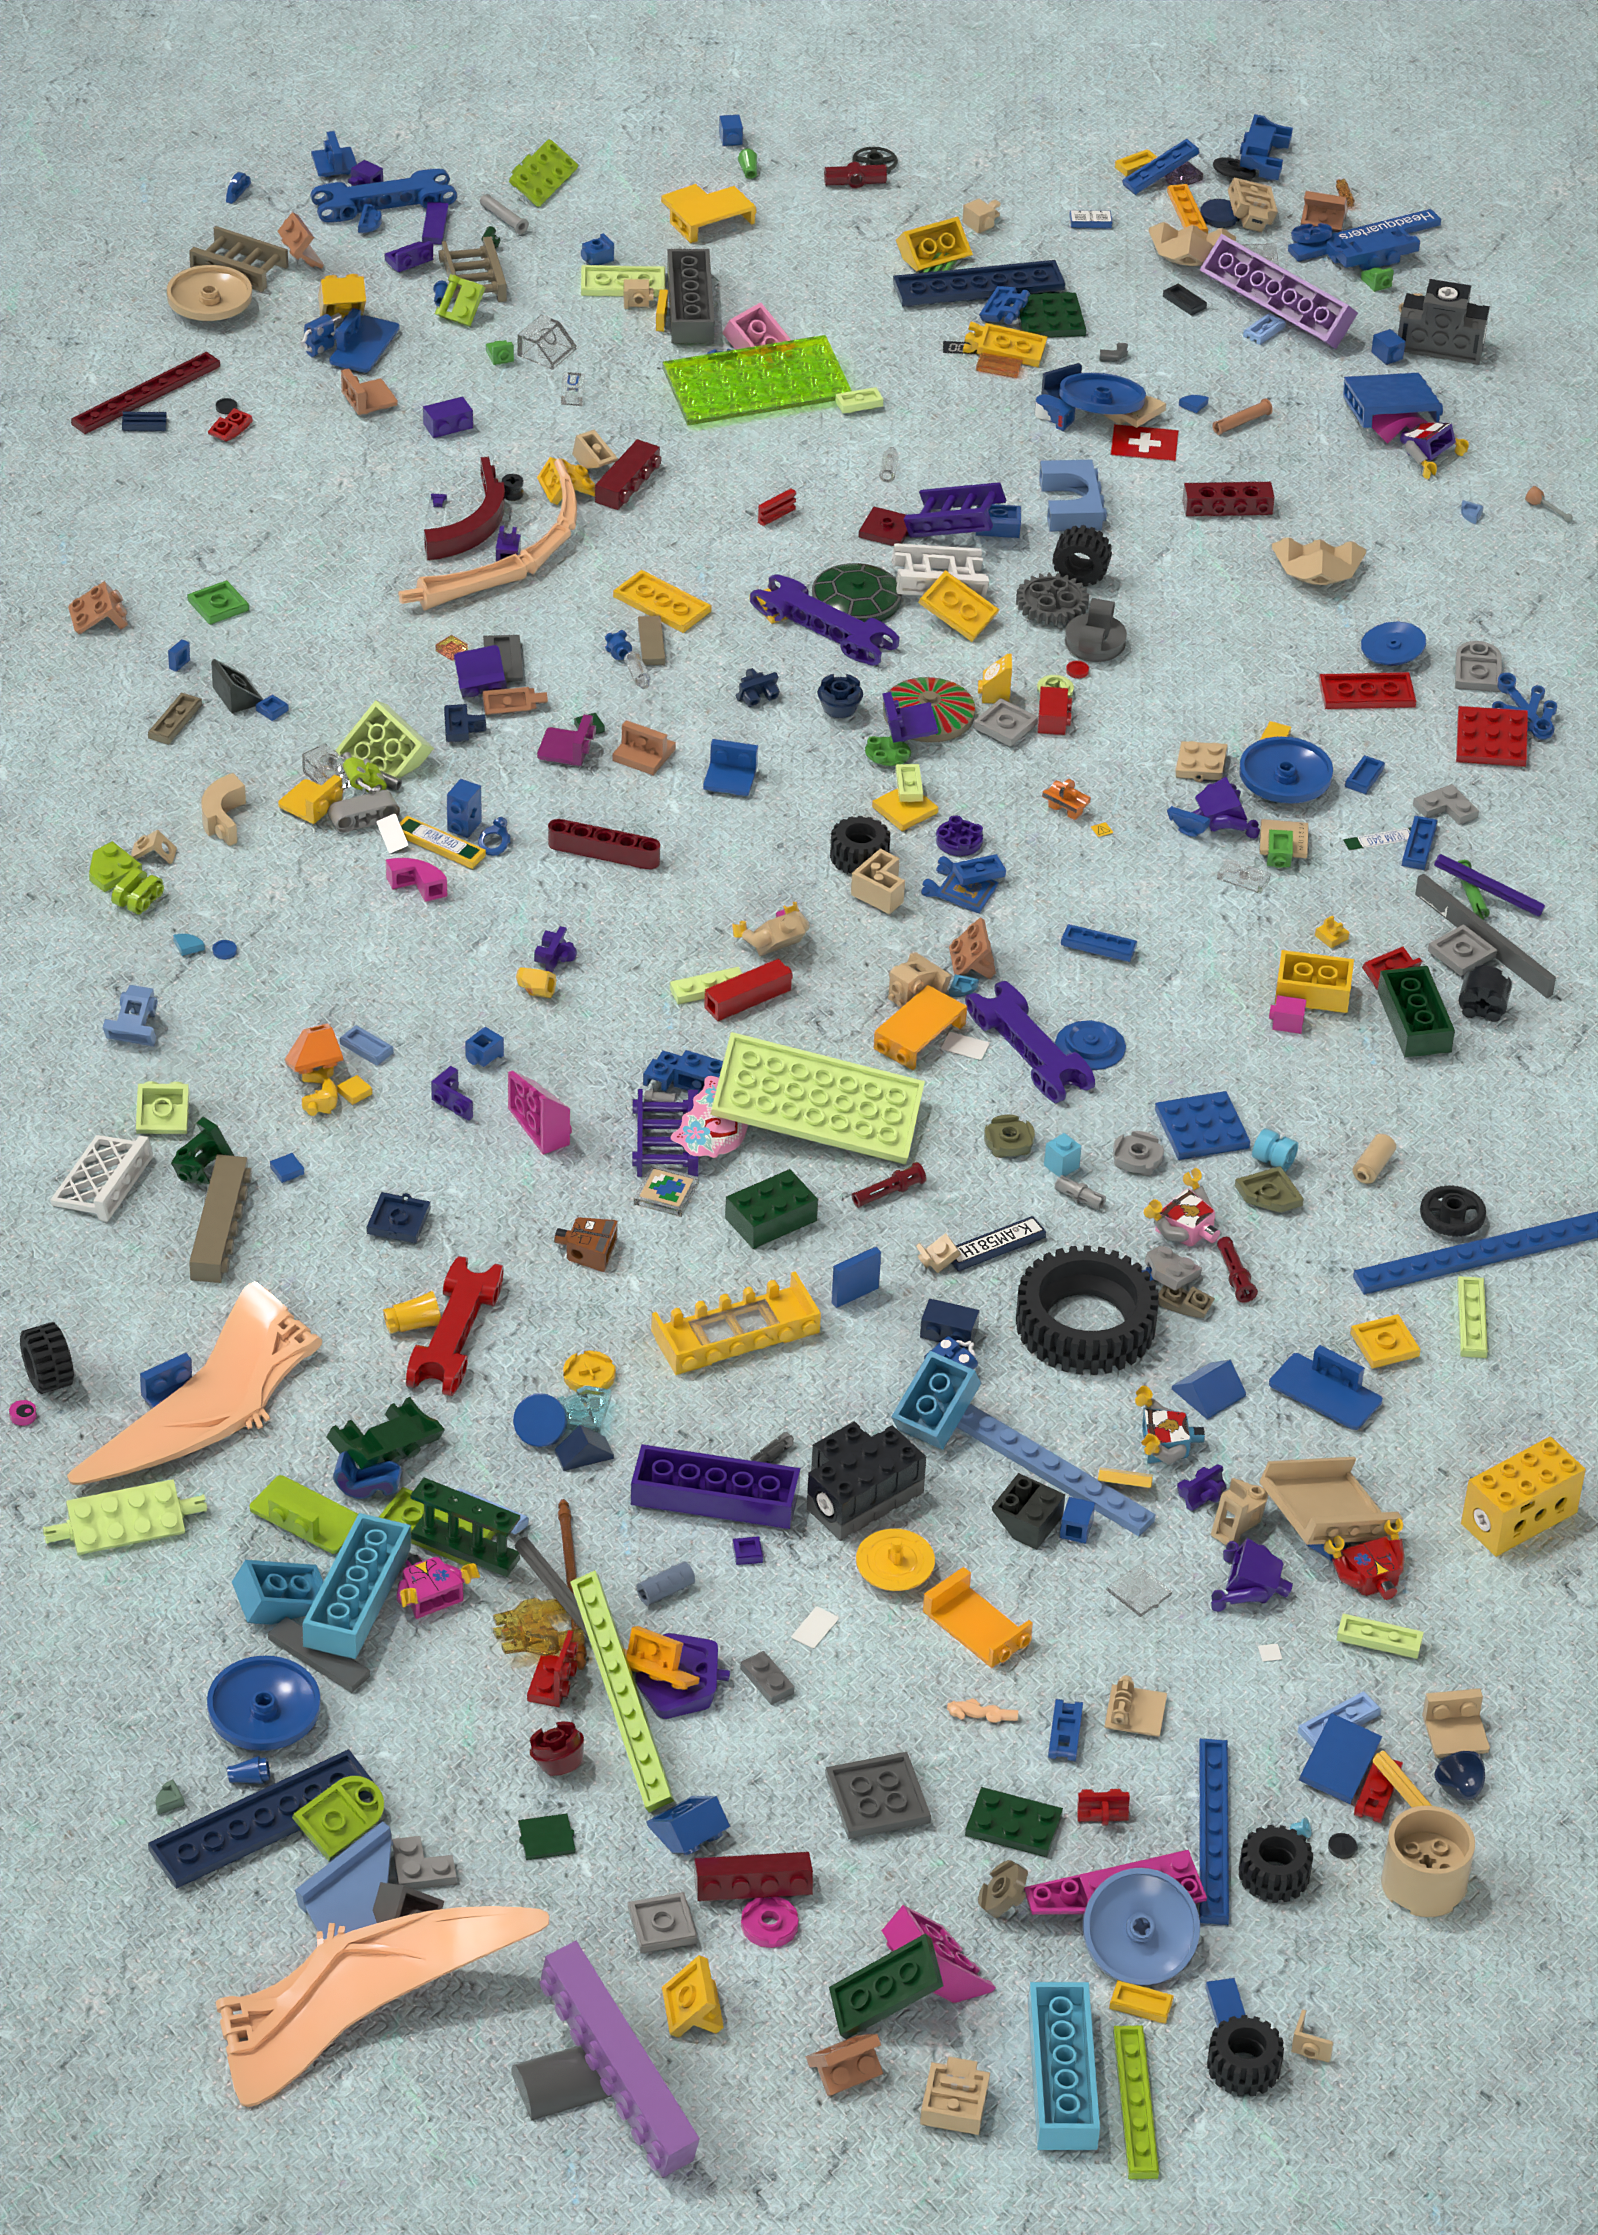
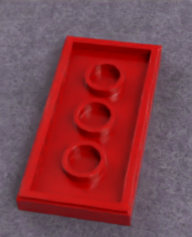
M1409 672L1319 674V685L1325 709L1416 708V698Z

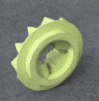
M1060 675L1045 676L1037 684V691L1039 693L1041 686L1068 688V697H1072L1074 690L1073 683L1068 678Z

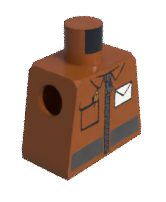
M578 1217L575 1219L571 1230L557 1228L554 1242L567 1245V1259L569 1261L605 1272L618 1239V1221Z

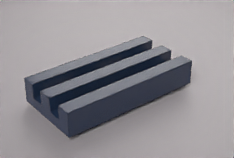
M123 412L122 431H166L167 412Z

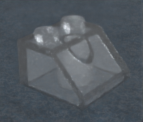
M542 314L517 334V356L552 370L577 350V345L562 324Z

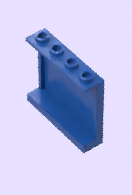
M1419 372L1344 377L1343 398L1363 428H1372V415L1428 412L1435 423H1439L1440 416L1443 415L1442 403L1439 402L1437 396L1434 395L1431 387L1427 385L1426 380L1423 379Z

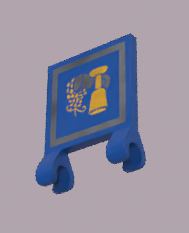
M945 856L940 857L936 871L939 874H949L941 887L933 880L925 879L922 883L925 887L922 888L921 894L926 897H939L980 914L998 887L999 882L987 880L962 886L952 870L954 863Z

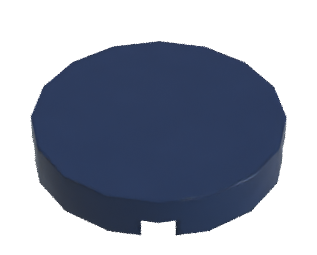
M1208 200L1200 208V213L1205 223H1212V226L1216 228L1232 227L1237 221H1240V218L1234 216L1230 200Z

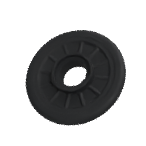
M1221 157L1213 161L1214 169L1230 178L1248 180L1256 175L1255 169L1250 170L1240 167V160Z

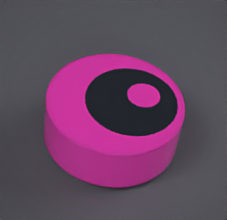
M28 1400L14 1402L9 1408L10 1420L19 1426L33 1423L37 1416L36 1406Z

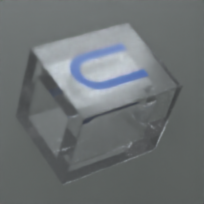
M563 372L561 405L582 406L585 393V373Z

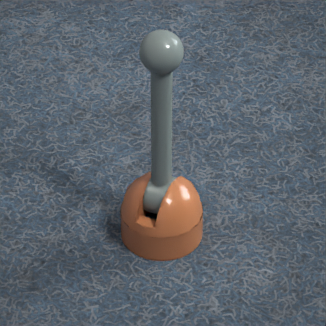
M1533 486L1527 492L1525 500L1532 505L1542 503L1564 517L1566 522L1572 521L1573 516L1571 514L1564 513L1544 500V492L1540 488Z

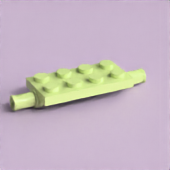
M174 1479L67 1500L66 1507L69 1520H66V1523L42 1527L43 1535L45 1536L44 1540L46 1544H49L50 1542L70 1539L75 1544L77 1555L185 1534L182 1518H184V1515L203 1511L207 1512V1504L204 1502L206 1499L203 1494L180 1500V1497L177 1496Z

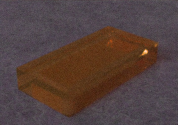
M981 353L976 364V371L1018 378L1023 360Z

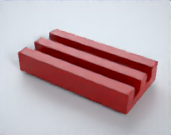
M790 488L758 506V523L765 526L796 510L794 505L796 503V498H794L796 491Z

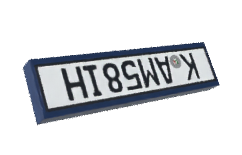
M1030 1216L956 1245L962 1255L951 1262V1264L959 1272L1046 1238V1231L1034 1216Z

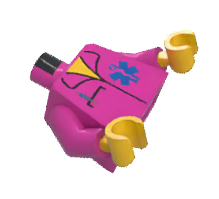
M412 1555L405 1562L407 1568L402 1571L403 1580L398 1583L396 1600L402 1607L410 1605L414 1617L419 1619L462 1602L463 1583L469 1584L471 1579L480 1578L476 1564L471 1563L458 1569L447 1563L445 1564L439 1557L422 1561L419 1555Z

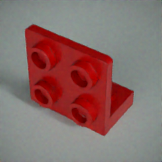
M568 1630L559 1656L541 1653L527 1692L528 1702L560 1708L563 1697H568L571 1686L569 1679L570 1676L575 1677L578 1661L574 1660L578 1649V1642H574V1631Z

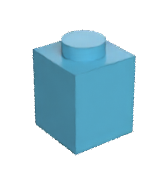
M1065 1133L1046 1143L1044 1166L1058 1177L1061 1175L1066 1177L1080 1168L1082 1146Z

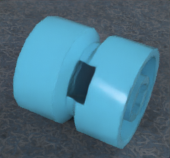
M1265 1128L1260 1132L1255 1141L1252 1157L1264 1163L1271 1161L1273 1167L1281 1166L1285 1172L1291 1167L1296 1158L1299 1143L1286 1136L1281 1139L1279 1133Z

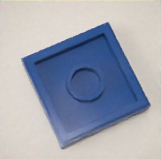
M873 1247L833 1266L831 1303L836 1308L879 1289L881 1251L877 1247Z

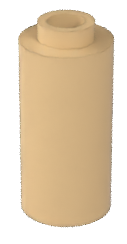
M1386 1134L1375 1135L1352 1169L1355 1178L1365 1184L1373 1183L1395 1152V1141Z

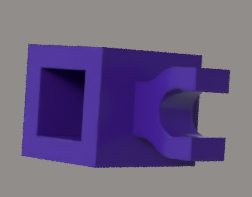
M363 160L352 167L351 178L348 179V183L351 186L384 182L383 168L367 160Z
M500 526L496 544V562L514 554L519 556L521 552V534H517V527H513L512 533L509 534L504 531L505 526Z

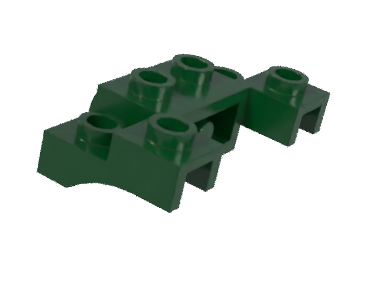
M408 1397L400 1407H397L395 1403L390 1404L385 1413L389 1421L368 1428L365 1435L351 1419L347 1421L343 1429H339L337 1425L332 1426L326 1438L339 1454L347 1451L359 1468L363 1470L387 1461L397 1463L406 1457L411 1459L420 1452V1447L439 1440L445 1429L438 1420L423 1413L411 1397Z

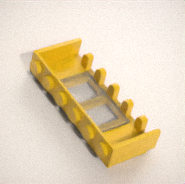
M796 1271L791 1272L789 1288L779 1290L776 1280H770L767 1283L766 1294L755 1297L756 1294L753 1288L746 1287L743 1290V1300L731 1304L732 1301L729 1295L722 1294L719 1297V1308L708 1311L704 1301H698L695 1304V1315L683 1318L684 1315L680 1308H674L671 1311V1322L663 1324L658 1313L653 1312L651 1332L674 1374L679 1375L712 1365V1363L820 1333L821 1312Z

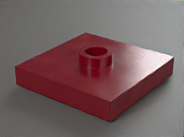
M874 506L861 526L858 537L890 546L903 544L909 534L904 522L907 514Z

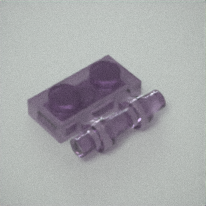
M1187 161L1165 175L1164 178H1166V182L1170 185H1181L1182 183L1191 185L1203 180V172Z

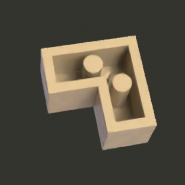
M879 849L852 873L851 895L891 914L904 902L905 880L898 877L900 858Z

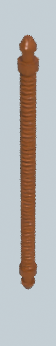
M561 1499L558 1504L560 1509L558 1511V1519L561 1525L567 1587L574 1594L570 1581L577 1579L571 1530L572 1515L570 1509H568L569 1503L565 1499ZM570 1617L572 1631H574V1642H578L575 1657L578 1661L577 1668L583 1670L586 1666L585 1658L587 1657L583 1632Z

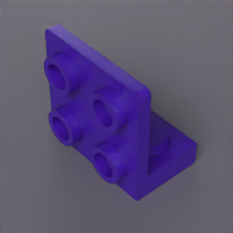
M891 692L882 693L885 714L893 743L919 737H928L938 733L930 702L900 708L898 700L893 701Z

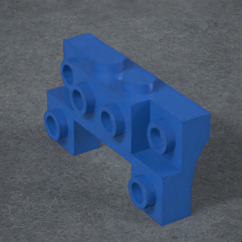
M1254 114L1249 132H1245L1243 142L1241 143L1240 167L1250 170L1257 169L1259 170V177L1267 180H1279L1283 159L1269 157L1272 146L1279 149H1289L1293 127L1278 125L1268 120L1265 116Z
M1399 225L1396 226L1395 235L1383 229L1381 234L1354 240L1353 247L1346 238L1341 239V247L1337 248L1331 241H1328L1326 254L1335 264L1342 263L1345 268L1359 265L1364 271L1399 263L1401 255H1408L1419 251L1420 240L1416 235H1409Z
M662 1050L659 1057L652 1059L643 1073V1085L648 1087L651 1080L661 1082V1090L666 1092L674 1080V1087L686 1091L698 1090L699 1094L705 1086L704 1081L706 1077H720L723 1061L685 1050L682 1056Z

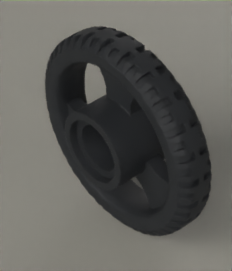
M1444 1185L1433 1188V1190L1425 1194L1420 1205V1215L1424 1223L1433 1231L1452 1237H1462L1473 1234L1482 1227L1486 1218V1207L1482 1199L1473 1191L1459 1186ZM1475 1209L1477 1212L1476 1218L1469 1223H1465L1466 1210ZM1431 1211L1440 1212L1439 1220L1431 1214Z

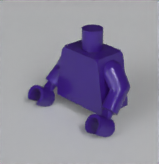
M1227 777L1220 779L1214 784H1208L1202 792L1195 796L1199 809L1191 813L1210 818L1209 828L1211 831L1235 829L1245 831L1249 838L1255 839L1259 836L1258 822L1250 820L1247 823V816L1239 801L1241 791L1236 790V785L1230 784Z
M1249 1538L1240 1547L1234 1541L1228 1542L1226 1549L1223 1551V1560L1232 1563L1225 1589L1228 1591V1594H1225L1222 1590H1215L1211 1595V1608L1216 1612L1223 1611L1226 1608L1227 1602H1230L1231 1605L1246 1602H1259L1263 1604L1274 1593L1286 1598L1291 1592L1293 1583L1281 1578L1283 1561L1273 1555L1265 1545H1258Z

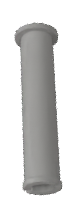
M484 194L481 197L480 204L513 227L517 234H523L528 229L529 223L526 219L517 216L491 197V195Z

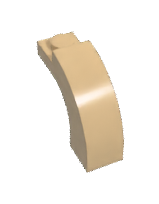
M234 773L214 781L205 790L201 800L202 824L208 836L217 834L229 846L237 843V826L226 813L246 804L245 785Z

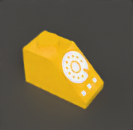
M1006 654L983 670V678L978 680V694H982V703L994 704L1000 698L1010 703L1012 654Z

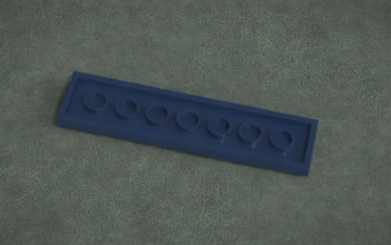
M1056 260L893 276V285L901 305L909 307L922 304L932 305L942 302L951 303L962 300L990 298L997 286L1015 287L1018 294H1021L1023 290L1029 291L1030 294L1062 291L1065 290L1066 284Z
M347 1749L148 1842V1850L177 1889L302 1830L293 1820V1814L340 1779L348 1776H361L371 1780L373 1783L374 1781L352 1752ZM361 1791L358 1793V1796L363 1801L372 1797V1794L368 1791Z

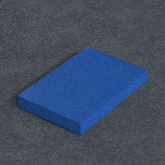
M1331 1713L1300 1775L1299 1781L1351 1804L1383 1736Z

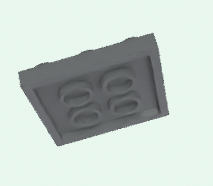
M908 1752L826 1767L825 1775L848 1839L931 1823V1814Z

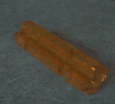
M1344 178L1342 180L1337 179L1336 188L1339 196L1346 197L1347 208H1352L1355 200L1347 180Z

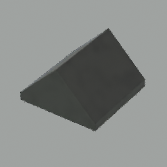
M216 659L212 660L213 689L231 714L255 707L256 704L263 700L246 675Z

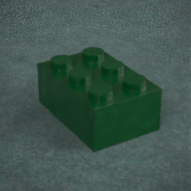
M791 1169L726 1196L725 1219L752 1249L817 1221L818 1198Z

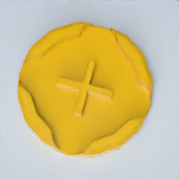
M589 1350L584 1351V1354H573L565 1361L563 1377L566 1385L577 1393L586 1395L599 1394L608 1390L613 1385L616 1369L609 1356L601 1352Z

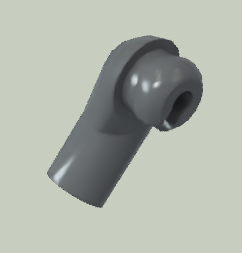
M1117 343V350L1100 349L1099 360L1117 361L1128 354V344Z

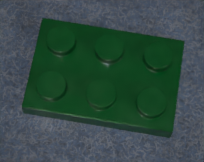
M981 1787L965 1829V1836L1048 1858L1063 1815V1808Z

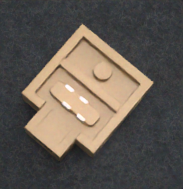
M1238 178L1233 179L1228 188V194L1234 216L1242 220L1243 228L1262 232L1266 224H1272L1278 213L1271 186Z
M948 2056L947 2065L931 2062L921 2108L920 2125L979 2135L989 2089L990 2072L977 2070V2061Z

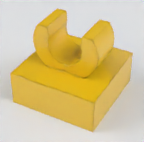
M1334 916L1326 918L1323 925L1315 929V937L1329 948H1333L1349 939L1350 932L1343 927V923L1336 922Z

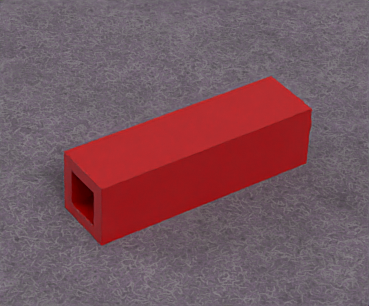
M779 958L705 989L704 1008L717 1021H721L791 991L792 971Z

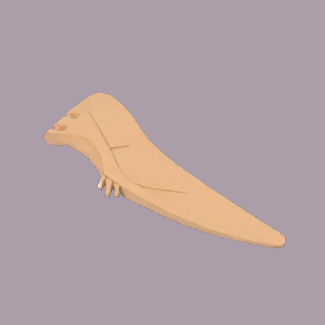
M257 1282L249 1283L237 1299L205 1366L181 1388L72 1469L67 1475L69 1482L72 1485H82L147 1469L209 1446L245 1426L247 1429H252V1422L255 1423L257 1429L263 1428L260 1418L264 1422L270 1420L268 1413L264 1410L270 1396L283 1378L301 1360L311 1356L320 1348L322 1339L316 1334H311V1330L300 1320H294V1316L288 1311V1308L266 1288Z
M484 1906L448 1908L399 1917L359 1928L346 1934L345 1926H339L336 1936H334L335 1923H329L327 1939H323V1932L318 1931L317 1948L289 1976L259 1992L242 1997H223L216 2001L217 2012L221 2013L222 2016L220 2025L223 2038L228 2042L226 2052L234 2090L240 2104L251 2107L259 2105L275 2096L299 2077L346 2028L382 2005L458 1968L542 1931L549 1925L550 1917L548 1913L541 1909L525 1907ZM242 2010V2014L233 2015L234 2011ZM248 2037L247 2041H239V2038Z

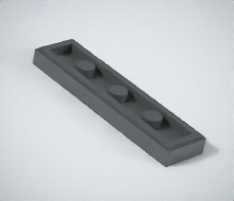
M285 1617L268 1632V1640L351 1693L370 1677V1670L352 1658L303 1647V1627L288 1617Z

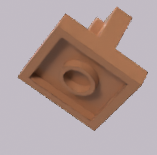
M1305 191V205L1301 225L1310 223L1314 227H1318L1319 223L1330 225L1332 231L1341 232L1344 219H1346L1348 213L1346 197Z
M626 720L622 724L621 744L614 751L612 761L654 776L676 750V742L668 740L667 734Z
M877 2034L856 2035L805 2056L809 2067H817L827 2096L883 2074L874 2049L881 2046Z

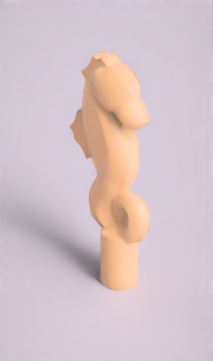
M973 1698L966 1701H952L947 1704V1710L950 1715L961 1720L966 1715L976 1719L986 1716L987 1720L992 1723H997L1001 1720L1018 1721V1710L1000 1709L996 1705L982 1707Z

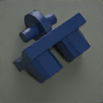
M753 668L747 669L746 677L741 678L739 693L735 695L737 700H744L748 707H752L760 703L761 698L759 694L764 693L769 701L777 699L780 693L777 685L779 676L776 672L764 675L763 672L757 673Z

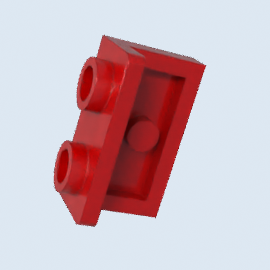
M1404 946L1364 962L1362 969L1378 990L1381 971L1419 967L1423 961L1421 958L1413 960Z

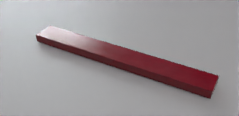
M206 351L71 418V425L83 434H87L123 416V412H131L219 368L220 360Z

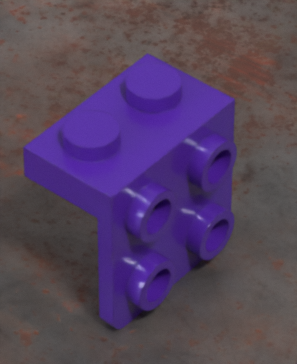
M497 645L458 652L454 655L462 698L475 697L482 694L483 691L507 689L500 650Z

